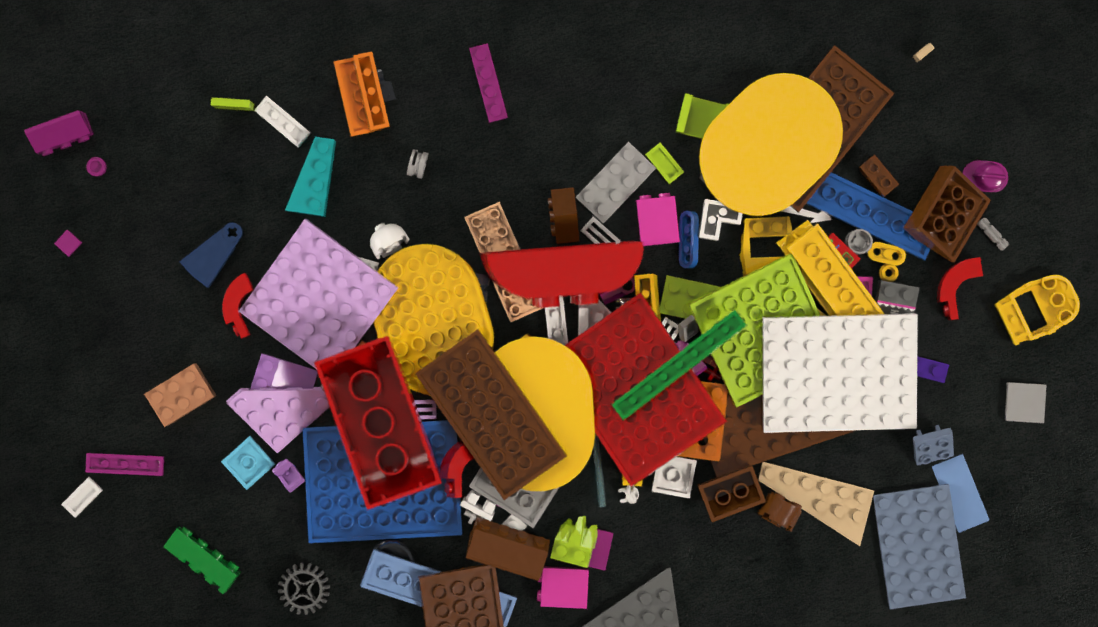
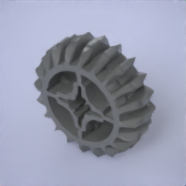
M300 563V569H298L295 564L293 565L294 572L288 568L286 572L289 576L285 574L281 576L285 582L280 581L279 585L284 588L279 589L278 593L285 594L280 597V600L287 599L284 606L287 607L291 604V612L296 607L298 608L297 614H300L301 610L304 609V614L308 615L309 608L312 613H315V606L319 609L322 608L320 601L322 603L327 602V599L323 596H329L330 592L324 591V589L330 588V585H324V582L329 579L328 577L321 578L325 572L321 571L318 574L316 572L319 568L318 566L311 570V563H308L307 568L304 567V563ZM305 573L313 576V578L303 581L297 577V574ZM291 579L294 581V584L297 588L296 592L292 596L289 592V583ZM311 582L307 589L308 593H305L304 591V593L301 592L299 595H297L300 592V589L302 588L301 584H303L304 586L305 584L308 585ZM316 582H318L320 588L318 598L314 596L312 586ZM303 596L308 600L310 599L312 603L301 604L295 600Z

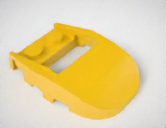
M789 216L743 219L744 232L741 236L740 253L743 276L781 258H751L750 238L786 236L792 231Z
M1050 275L1030 281L994 304L1014 345L1056 332L1057 329L1071 322L1077 316L1080 308L1079 298L1071 282L1060 275ZM1030 290L1047 325L1033 332L1030 331L1015 300L1016 297Z

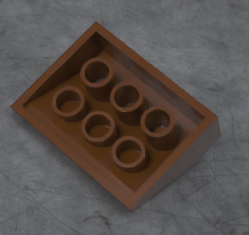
M940 166L905 224L904 229L920 243L947 260L955 262L991 200L955 166Z

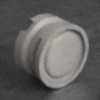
M413 149L407 175H416L417 178L422 179L428 153H419L418 150Z

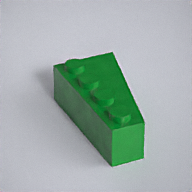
M178 527L166 542L164 548L182 562L188 561V566L194 572L203 573L205 580L211 585L220 586L218 591L224 594L241 573L238 570L239 566L231 560L228 562L223 559L224 555L218 550L214 549L212 551L207 547L209 544L203 539L199 538L197 540L192 536L193 532L188 528Z

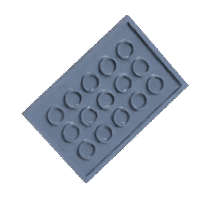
M949 484L873 495L889 609L966 598Z

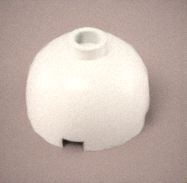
M381 223L375 227V232L370 239V247L376 258L380 259V255L385 258L402 248L400 244L403 242L407 244L410 239L397 224L385 225V223Z

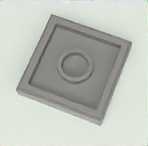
M1007 382L1005 421L1044 423L1046 385Z

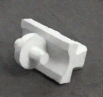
M471 490L467 497L464 496L460 506L466 508L464 515L470 517L468 523L472 524L474 520L476 521L477 517H483L491 521L495 513L493 511L496 504L489 499L486 500L484 506L478 504L477 501L480 494L474 490Z

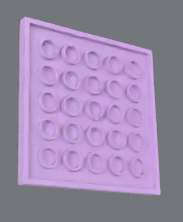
M305 219L239 312L316 368L314 362L355 348L399 287L309 220Z

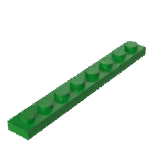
M736 310L732 311L615 401L612 406L623 420L627 419L748 325Z

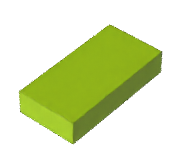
M661 143L645 154L668 184L684 173Z

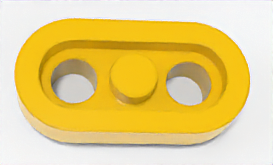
M880 242L873 243L867 252L868 257L872 261L894 266L902 264L906 258L903 249ZM875 248H878L880 251L877 256L873 253ZM894 252L898 254V259L896 260L892 258Z

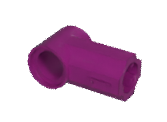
M633 278L630 279L633 283L631 290H624L621 286L610 292L599 293L604 304L607 305L632 293L635 290V280Z

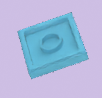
M251 436L245 439L221 461L246 490L275 465L274 461Z

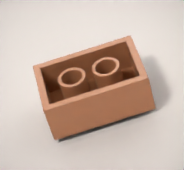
M197 363L192 364L144 394L164 427L169 426L216 397L215 392Z

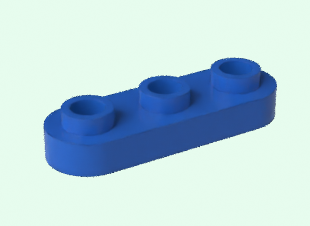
M684 211L679 220V263L683 268H694L698 263L699 217L694 211Z

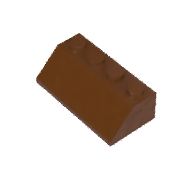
M477 517L470 533L466 558L539 581L548 555L550 540Z

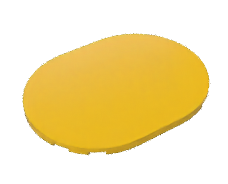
M795 74L769 75L750 84L711 122L703 136L699 163L703 180L712 195L727 208L750 216H764L777 213L792 205L831 167L839 153L843 127L841 116L834 100L819 84Z
M418 244L395 252L378 269L377 272L399 288L373 324L378 339L385 336L390 337L411 390L430 396L415 373L475 330H480L493 349V327L478 278L470 265L460 255L439 245Z
M525 337L514 340L502 346L495 353L568 455L521 488L528 491H548L561 487L574 479L585 467L592 454L595 442L592 383L587 369L575 352L556 340L545 337Z

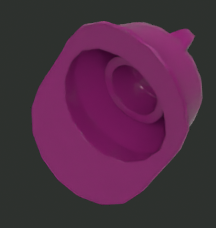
M972 161L963 170V174L982 192H999L1004 189L1008 182L1006 168L997 162Z

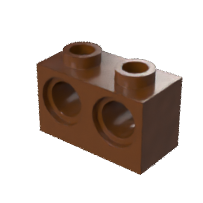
M876 155L871 156L857 168L881 197H885L899 185Z

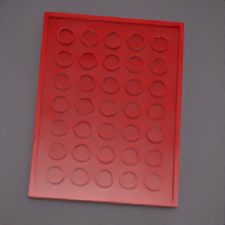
M639 293L565 345L575 352L589 373L593 389L595 433L631 487L728 422L693 369H690L625 420L620 417L612 406L615 401L680 352V349L642 293Z

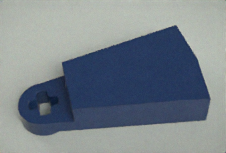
M228 223L183 258L180 263L195 279L207 288H210L243 235L241 226L236 223ZM237 228L236 234L238 235L236 237H229L230 232L228 229Z

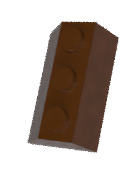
M752 465L697 485L711 522L766 502Z

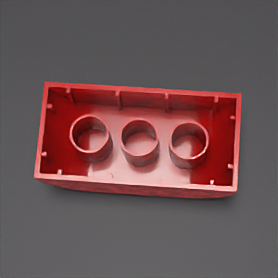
M622 241L619 244L609 242L483 252L480 254L486 273L497 286L514 295L532 298V306H536V308L560 306L559 296L570 295V303H575V305L599 303L598 293L618 289L635 274L642 259L643 242Z
M389 336L314 362L367 510L441 484V477L431 445L402 365Z

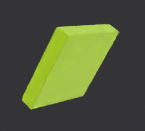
M211 98V106L218 109L254 111V104L250 100Z

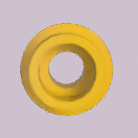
M884 264L879 270V276L883 281L893 282L898 277V269L894 265ZM887 269L892 271L890 277L885 275Z

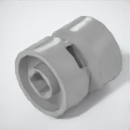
M856 229L848 233L845 238V244L857 255L868 252L872 247L873 240L868 231Z

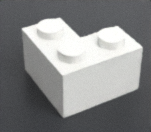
M705 199L699 238L718 241L721 222L741 225L742 213L727 208L719 201Z

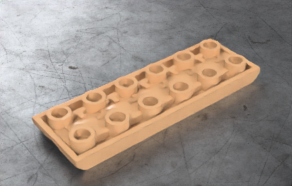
M500 202L464 217L480 253L520 250ZM493 282L510 322L542 309L532 306V298H524L509 293Z

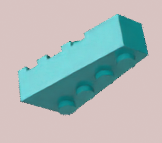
M314 138L285 211L325 217L336 146L334 139Z

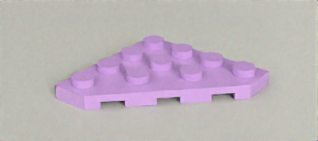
M302 387L286 389L240 388L226 401L276 453L280 452L303 431V428L308 427L330 407L325 391L321 387H313V389H303Z

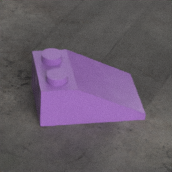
M261 354L250 389H286L292 387L313 389L318 372L296 363Z

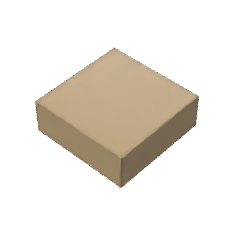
M928 43L913 55V58L917 62L934 49V46Z

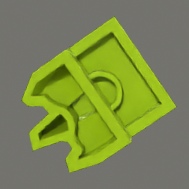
M586 516L578 517L575 525L568 518L558 531L550 558L588 568L598 537L597 525H591L590 528H587Z

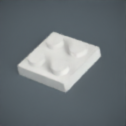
M675 457L655 471L652 491L690 498L697 461Z

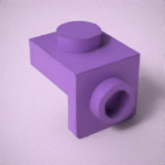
M288 459L280 461L272 470L290 493L305 482V479L295 465Z

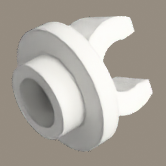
M627 485V487L618 490V492L626 494V498L620 500L621 503H636L639 492L635 486Z

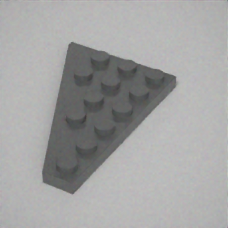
M666 568L582 627H679L671 568Z

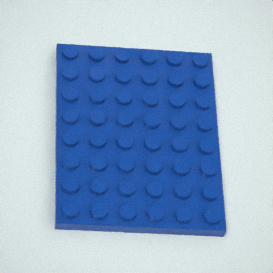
M448 420L423 421L422 423L440 472L444 456L452 446L458 443L457 433ZM338 427L303 428L309 543L462 535L461 498L447 497L445 492L446 479L441 478V484L367 510Z

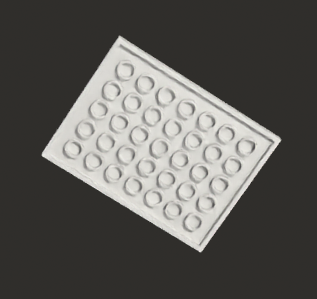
M916 313L762 317L764 433L917 428Z

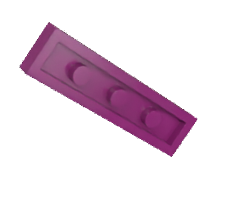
M488 43L469 48L489 123L508 118Z
M86 453V472L163 476L164 456Z

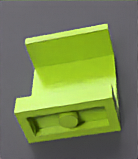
M685 94L676 133L703 139L711 122L729 104L724 105Z

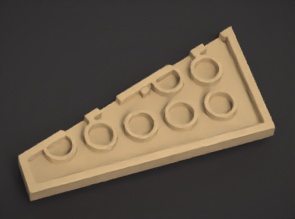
M762 462L758 481L785 496L789 501L801 505L803 510L859 546L861 545L874 490Z

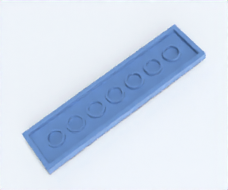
M374 549L360 586L422 607L418 576L439 573L441 571ZM499 591L503 625L506 627L517 597Z

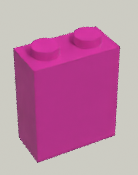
M670 193L659 194V198H651V195L640 196V200H636L640 242H643V246L680 242L675 196H670Z
M544 566L541 578L538 581L542 582V588L537 592V601L541 602L542 607L587 609L589 569Z

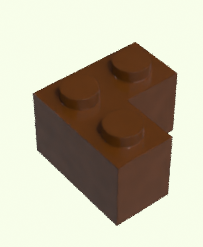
M574 187L551 190L552 198H548L549 209H553V211H549L550 222L555 224L551 225L552 236H556L557 244L580 241Z

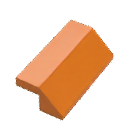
M362 53L353 55L352 58L334 61L350 136L367 134L390 127L373 53Z

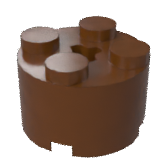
M771 492V494L766 496V502L762 504L757 514L766 521L778 527L783 526L786 528V531L792 532L802 513V506L793 501L786 502L785 496L777 492Z

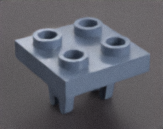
M936 425L935 432L923 435L920 430H916L917 436L913 437L916 465L928 464L954 456L951 428L941 430L939 425Z

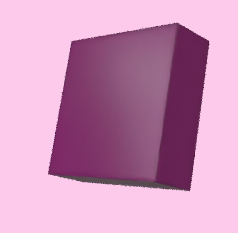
M66 230L54 244L70 257L82 242L69 230Z

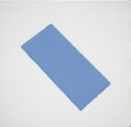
M963 454L932 466L939 485L949 484L954 521L959 533L989 521Z

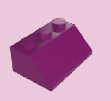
M80 110L24 130L34 151L37 154H42V156L52 154L53 149L59 147L61 150L71 147V143L75 141L79 143L89 140V136L93 135L86 113Z

